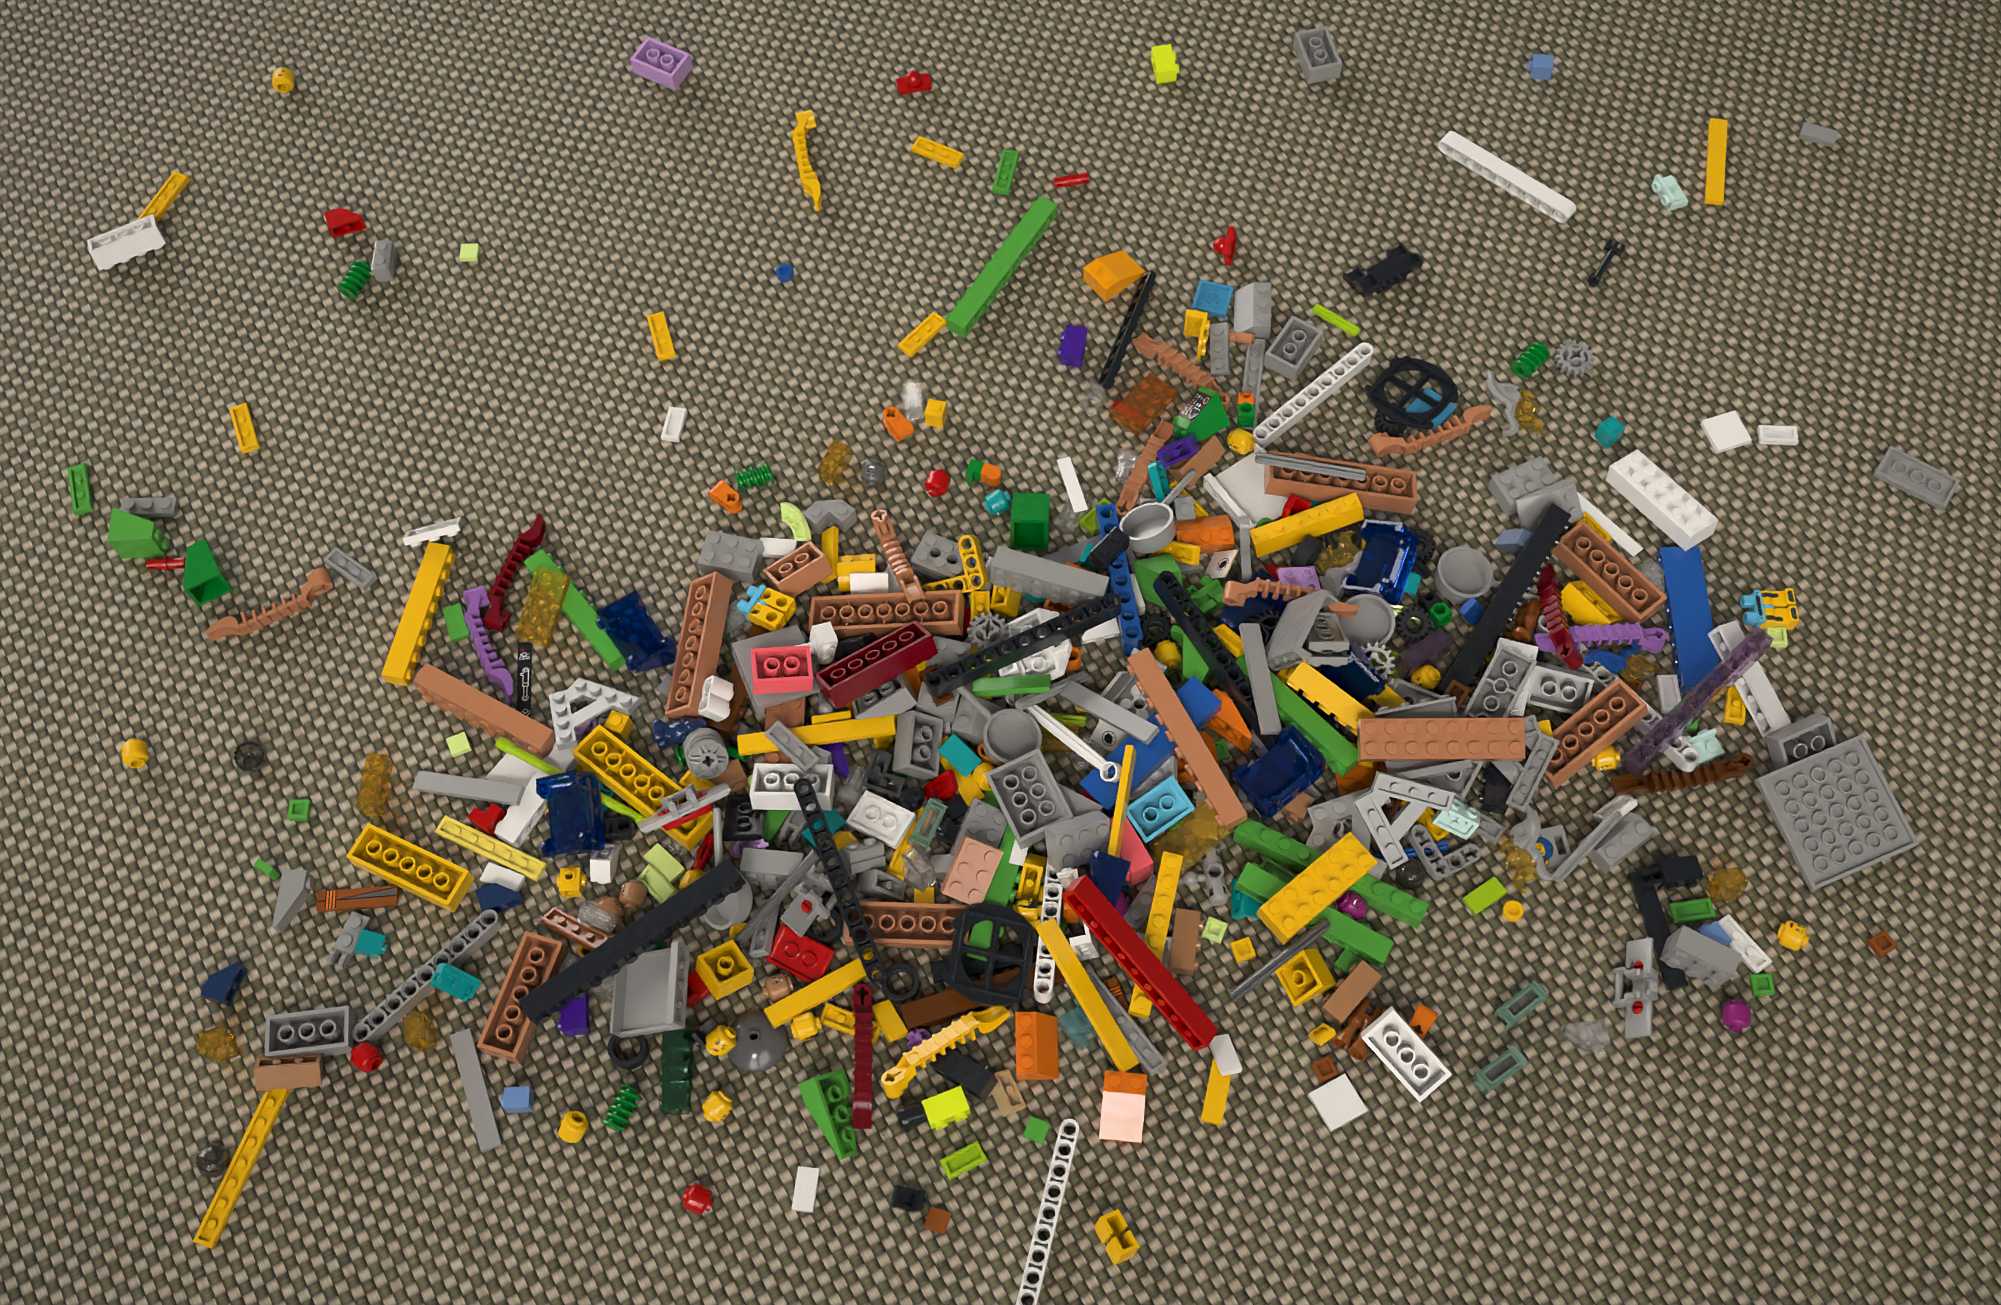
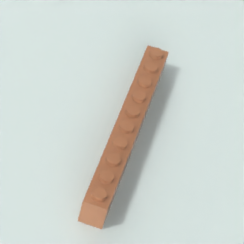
M1147 647L1128 657V665L1126 666L1128 673L1131 677L1135 676L1137 680L1135 684L1140 693H1145L1147 697L1145 701L1148 707L1155 710V718L1158 724L1165 727L1166 731L1164 733L1168 741H1173L1175 744V753L1179 759L1183 758L1186 765L1184 767L1189 776L1193 775L1195 778V787L1199 793L1203 792L1205 795L1204 802L1209 810L1213 809L1216 816H1214V819L1218 826H1223L1225 831L1246 821V811L1149 648Z

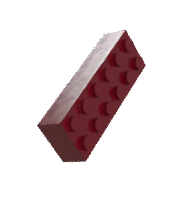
M914 620L814 674L821 694L838 709L846 706L852 700L864 696L865 693L879 688L883 683L897 678L905 671L915 668L916 665L930 660L938 654L932 635Z

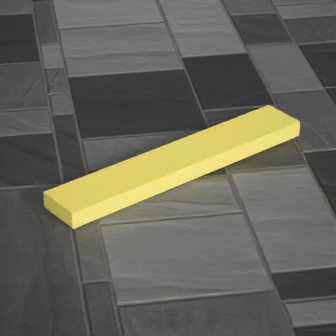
M446 815L435 830L437 835L536 882L547 867L546 862Z

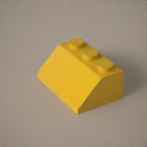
M1583 580L1569 582L1561 591L1562 609L1565 612L1567 611L1572 616L1571 619L1578 625H1615V623L1620 624L1624 620Z

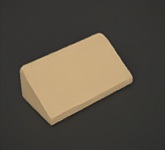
M1006 1069L996 1072L994 1075L998 1083L991 1093L1002 1116L1006 1117L1027 1107L1010 1070Z

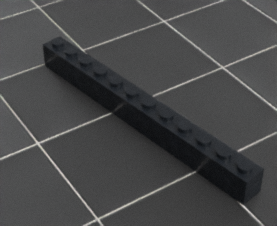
M1553 503L1546 508L1433 693L1441 696L1444 695L1453 679L1466 687L1472 686L1477 678L1474 676L1476 671H1481L1486 663L1484 658L1495 649V640H1499L1504 634V625L1506 623L1509 624L1515 616L1512 613L1515 607L1518 609L1524 601L1522 598L1523 594L1530 591L1533 586L1531 581L1534 577L1537 578L1543 570L1540 566L1543 562L1546 563L1552 555L1550 552L1551 548L1558 545L1561 540L1559 535L1562 531L1565 532L1571 524L1569 522L1571 514Z
M729 858L518 1000L527 1017L536 1025L547 1022L551 1015L566 1009L570 1002L581 999L585 992L600 986L607 977L619 973L620 968L626 964L634 963L638 956L653 950L657 943L669 939L673 932L679 928L687 927L691 920L706 914L710 907L722 903L726 896L741 890L743 885L746 884L745 880L734 863Z

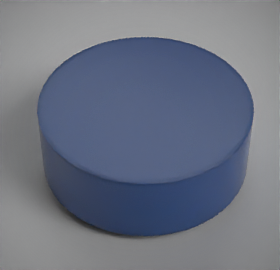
M782 264L777 267L776 275L778 280L788 282L794 277V271L792 266Z

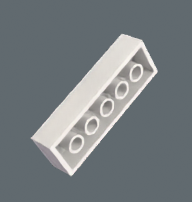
M1638 449L1610 465L1606 481L1684 551L1689 550L1713 535L1718 519Z

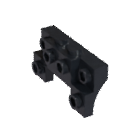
M1400 243L1398 247L1391 251L1388 249L1386 251L1388 258L1367 269V273H1364L1357 266L1355 270L1348 274L1345 272L1343 279L1352 290L1356 288L1362 297L1365 298L1374 292L1377 294L1383 291L1386 292L1392 286L1403 283L1407 279L1408 274L1422 267L1423 259Z

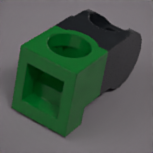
M1430 591L1418 598L1420 608L1424 609L1426 613L1428 612L1436 630L1451 623L1453 612L1435 592Z

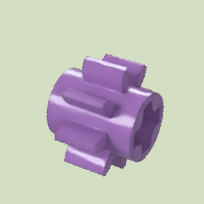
M915 1028L906 1036L909 1040L907 1043L908 1049L911 1051L912 1047L919 1046L923 1040L927 1041L930 1039V1033L925 1029L921 1028L918 1030V1028Z

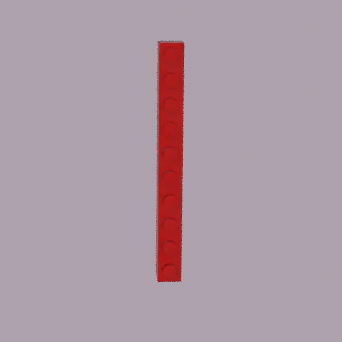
M1086 874L1073 880L1061 895L1065 902L1192 1050L1197 1051L1208 1047L1219 1031L1218 1028L1095 886L1093 881Z

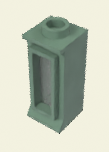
M929 798L908 839L907 845L910 846L914 842L922 846L921 852L925 853L948 806L944 805L939 799Z
M1533 980L1523 990L1499 1007L1493 1016L1497 1018L1500 1015L1506 1021L1505 1030L1508 1031L1545 1002L1548 998L1547 991L1541 984H1537Z
M1514 1045L1479 1072L1475 1073L1472 1078L1474 1081L1473 1085L1477 1091L1483 1092L1486 1096L1523 1069L1528 1061Z

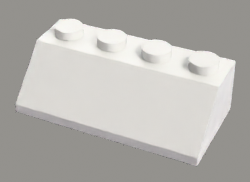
M153 214L87 240L89 253L99 270H108L117 263L128 262L134 256H143L147 251L160 249L166 244Z

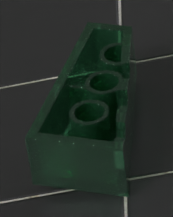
M685 1021V1028L662 1032V1075L660 1076L662 1096H659V1108L662 1109L665 1115H690L694 1047L691 1033L694 1031L688 1021Z

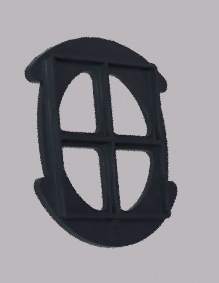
M1409 356L1390 360V367L1380 375L1374 387L1366 385L1364 388L1370 402L1383 415L1397 423L1418 429H1432L1434 424L1431 420L1439 416L1450 402L1457 403L1459 398L1457 385L1446 372L1432 363L1410 358ZM1411 370L1424 374L1414 386L1394 376L1399 372ZM1430 379L1435 380L1441 388L1442 397L1440 401H1436L1420 391ZM1387 382H1391L1407 392L1397 404L1390 403L1385 395V384ZM1413 397L1433 407V409L1423 413H1408L1402 410Z
M978 905L960 913L951 923L956 932L951 947V972L945 971L942 974L945 982L964 998L986 1006L1013 1005L1029 998L1031 991L1024 987L1031 971L1033 947H1036L1039 941L1032 925L1019 913L1001 905ZM982 921L992 922L993 928L988 949L964 943V937L974 925ZM1001 925L1009 926L1018 936L1023 951L1021 957L998 952L997 945ZM962 953L978 955L987 959L983 985L975 984L967 976L961 961ZM996 960L1019 965L1020 971L1012 983L1001 989L992 988L991 981Z

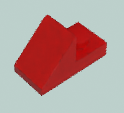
M954 770L945 771L923 787L926 801L929 798H936L945 802L957 796L955 790L959 787Z

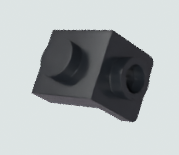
M947 818L945 822H940L936 830L939 833L936 839L952 847L960 827L951 823V819Z
M714 1016L691 1033L693 1036L692 1042L698 1049H706V1036L720 1025Z
M895 1185L890 1207L913 1214L921 1212L926 1204V1190H914L901 1185Z

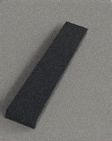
M1642 871L1629 873L1627 876L1648 938H1653V952L1666 991L1685 988L1688 986L1684 970L1670 967L1660 960L1666 940L1671 936L1656 889L1646 887V882L1652 880V877H1644Z

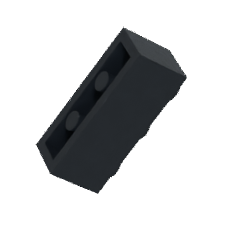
M947 1046L945 1048V1055H941L938 1052L935 1055L936 1061L930 1062L933 1071L985 1102L998 1083L994 1075L995 1071L986 1065L984 1067L978 1065L979 1062L970 1055L965 1057L957 1047L951 1049Z

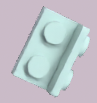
M1659 174L1655 175L1651 185L1652 189L1657 193L1662 205L1668 211L1688 204L1689 200L1672 175L1661 178Z
M1716 728L1712 730L1704 729L1692 738L1691 736L1685 737L1700 753V760L1697 766L1724 755L1725 752L1715 737L1717 733ZM1685 758L1687 761L1693 762L1690 758Z
M1453 798L1449 812L1438 810L1432 817V823L1467 840L1480 825V813L1475 808L1469 807Z

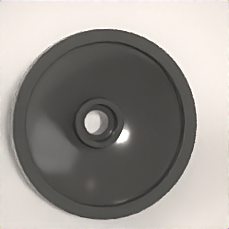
M757 1010L744 1013L730 1025L736 1032L737 1044L727 1054L738 1068L747 1072H762L775 1066L783 1057L787 1048L785 1027L782 1024L774 1029L764 1011ZM752 1035H758L756 1040H751Z

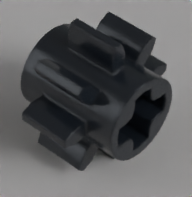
M912 786V788L902 791L899 800L901 805L904 806L903 808L912 812L922 807L924 796L920 793L921 789Z

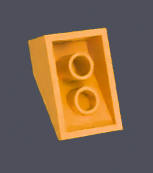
M1124 250L1096 258L1083 267V280L1107 302L1141 278L1146 271Z

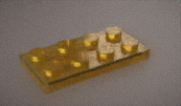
M540 566L536 567L514 638L549 648L569 587L571 575Z
M1202 802L1151 847L1148 853L1158 864H1160L1163 851L1183 856L1180 878L1235 829L1231 828L1225 831L1223 826L1219 827L1214 819L1216 814L1213 809L1209 810L1205 802Z

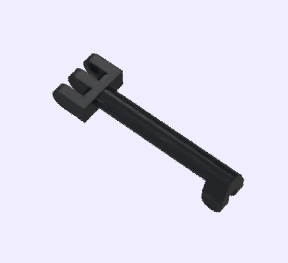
M1609 238L1604 247V250L1608 251L1595 274L1591 273L1588 279L1590 287H1596L1599 284L1601 276L1613 256L1617 255L1620 257L1626 245L1622 244L1619 249L1617 247L1620 242L1616 241L1612 246L1613 239Z

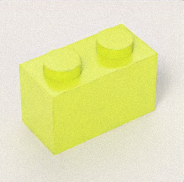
M1171 44L1151 47V62L1156 84L1176 81L1177 74H1179L1178 63L1175 64L1176 52L1172 51Z
M961 1086L921 1101L931 1130L934 1128L936 1130L943 1129L948 1126L949 1122L954 1120L956 1122L963 1121L968 1118L967 1115L971 1114Z

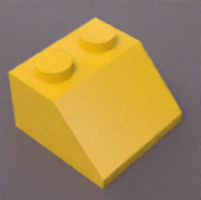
M1317 948L1302 950L1275 971L1294 1007L1322 995L1336 985Z

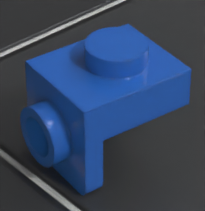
M1473 597L1464 602L1459 610L1465 621L1473 627L1484 611Z

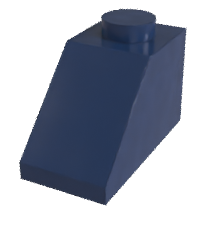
M487 883L482 885L480 889L475 890L482 912L491 909L498 914L525 903L524 898L519 892L497 883Z
M237 962L210 975L208 980L204 982L200 995L208 1001L230 1007L248 969Z

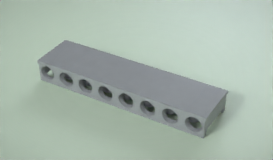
M1500 644L1461 718H1508L1537 661L1531 660ZM1471 761L1472 768L1467 771L1428 778L1426 784L1453 791L1455 793L1454 798L1462 803L1484 761Z

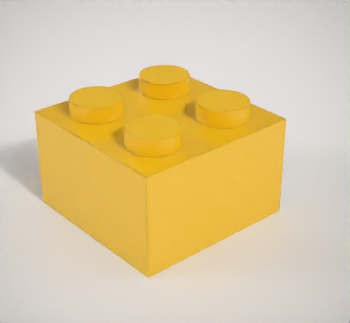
M733 939L697 956L695 970L716 1000L752 983L754 969Z

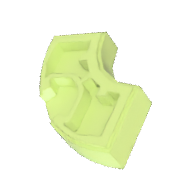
M780 503L782 522L790 526L794 539L797 541H812L808 523L801 511L791 503Z

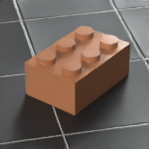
M810 541L762 570L773 590L791 598H795L798 594L810 589L814 584L826 579L833 573L826 556Z
M963 834L940 888L941 893L972 906L982 905L1004 852Z

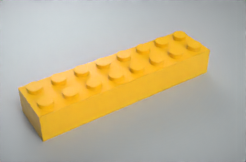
M600 724L572 750L575 761L646 818L654 815L662 807L659 798H664L683 790ZM687 796L674 802L675 805L678 806L686 802ZM710 811L669 831H666L661 826L659 828L690 852L713 828V812Z

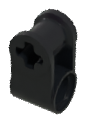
M628 817L600 818L597 820V825H599L597 840L599 842L608 843L630 840L636 835L637 829ZM625 826H629L626 831H622Z

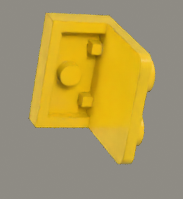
M1187 309L1184 335L1199 338L1197 361H1200L1201 355L1205 356L1210 320H1207V312Z

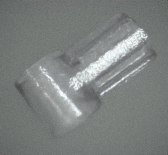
M1119 449L1116 482L1124 485L1127 483L1128 476L1130 477L1131 471L1135 467L1138 450Z
M853 766L846 783L842 784L839 789L838 801L854 807L857 805L862 796V783L866 773L863 767Z
M583 900L580 902L577 917L578 924L595 926L608 933L613 931L618 922L615 914L598 908V903L594 901Z

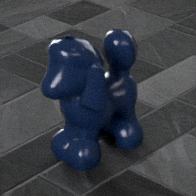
M681 716L680 720H675L671 723H664L662 720L656 719L653 721L654 741L658 743L659 749H665L669 745H681L692 731L699 728H708V725L704 718H699L698 716Z

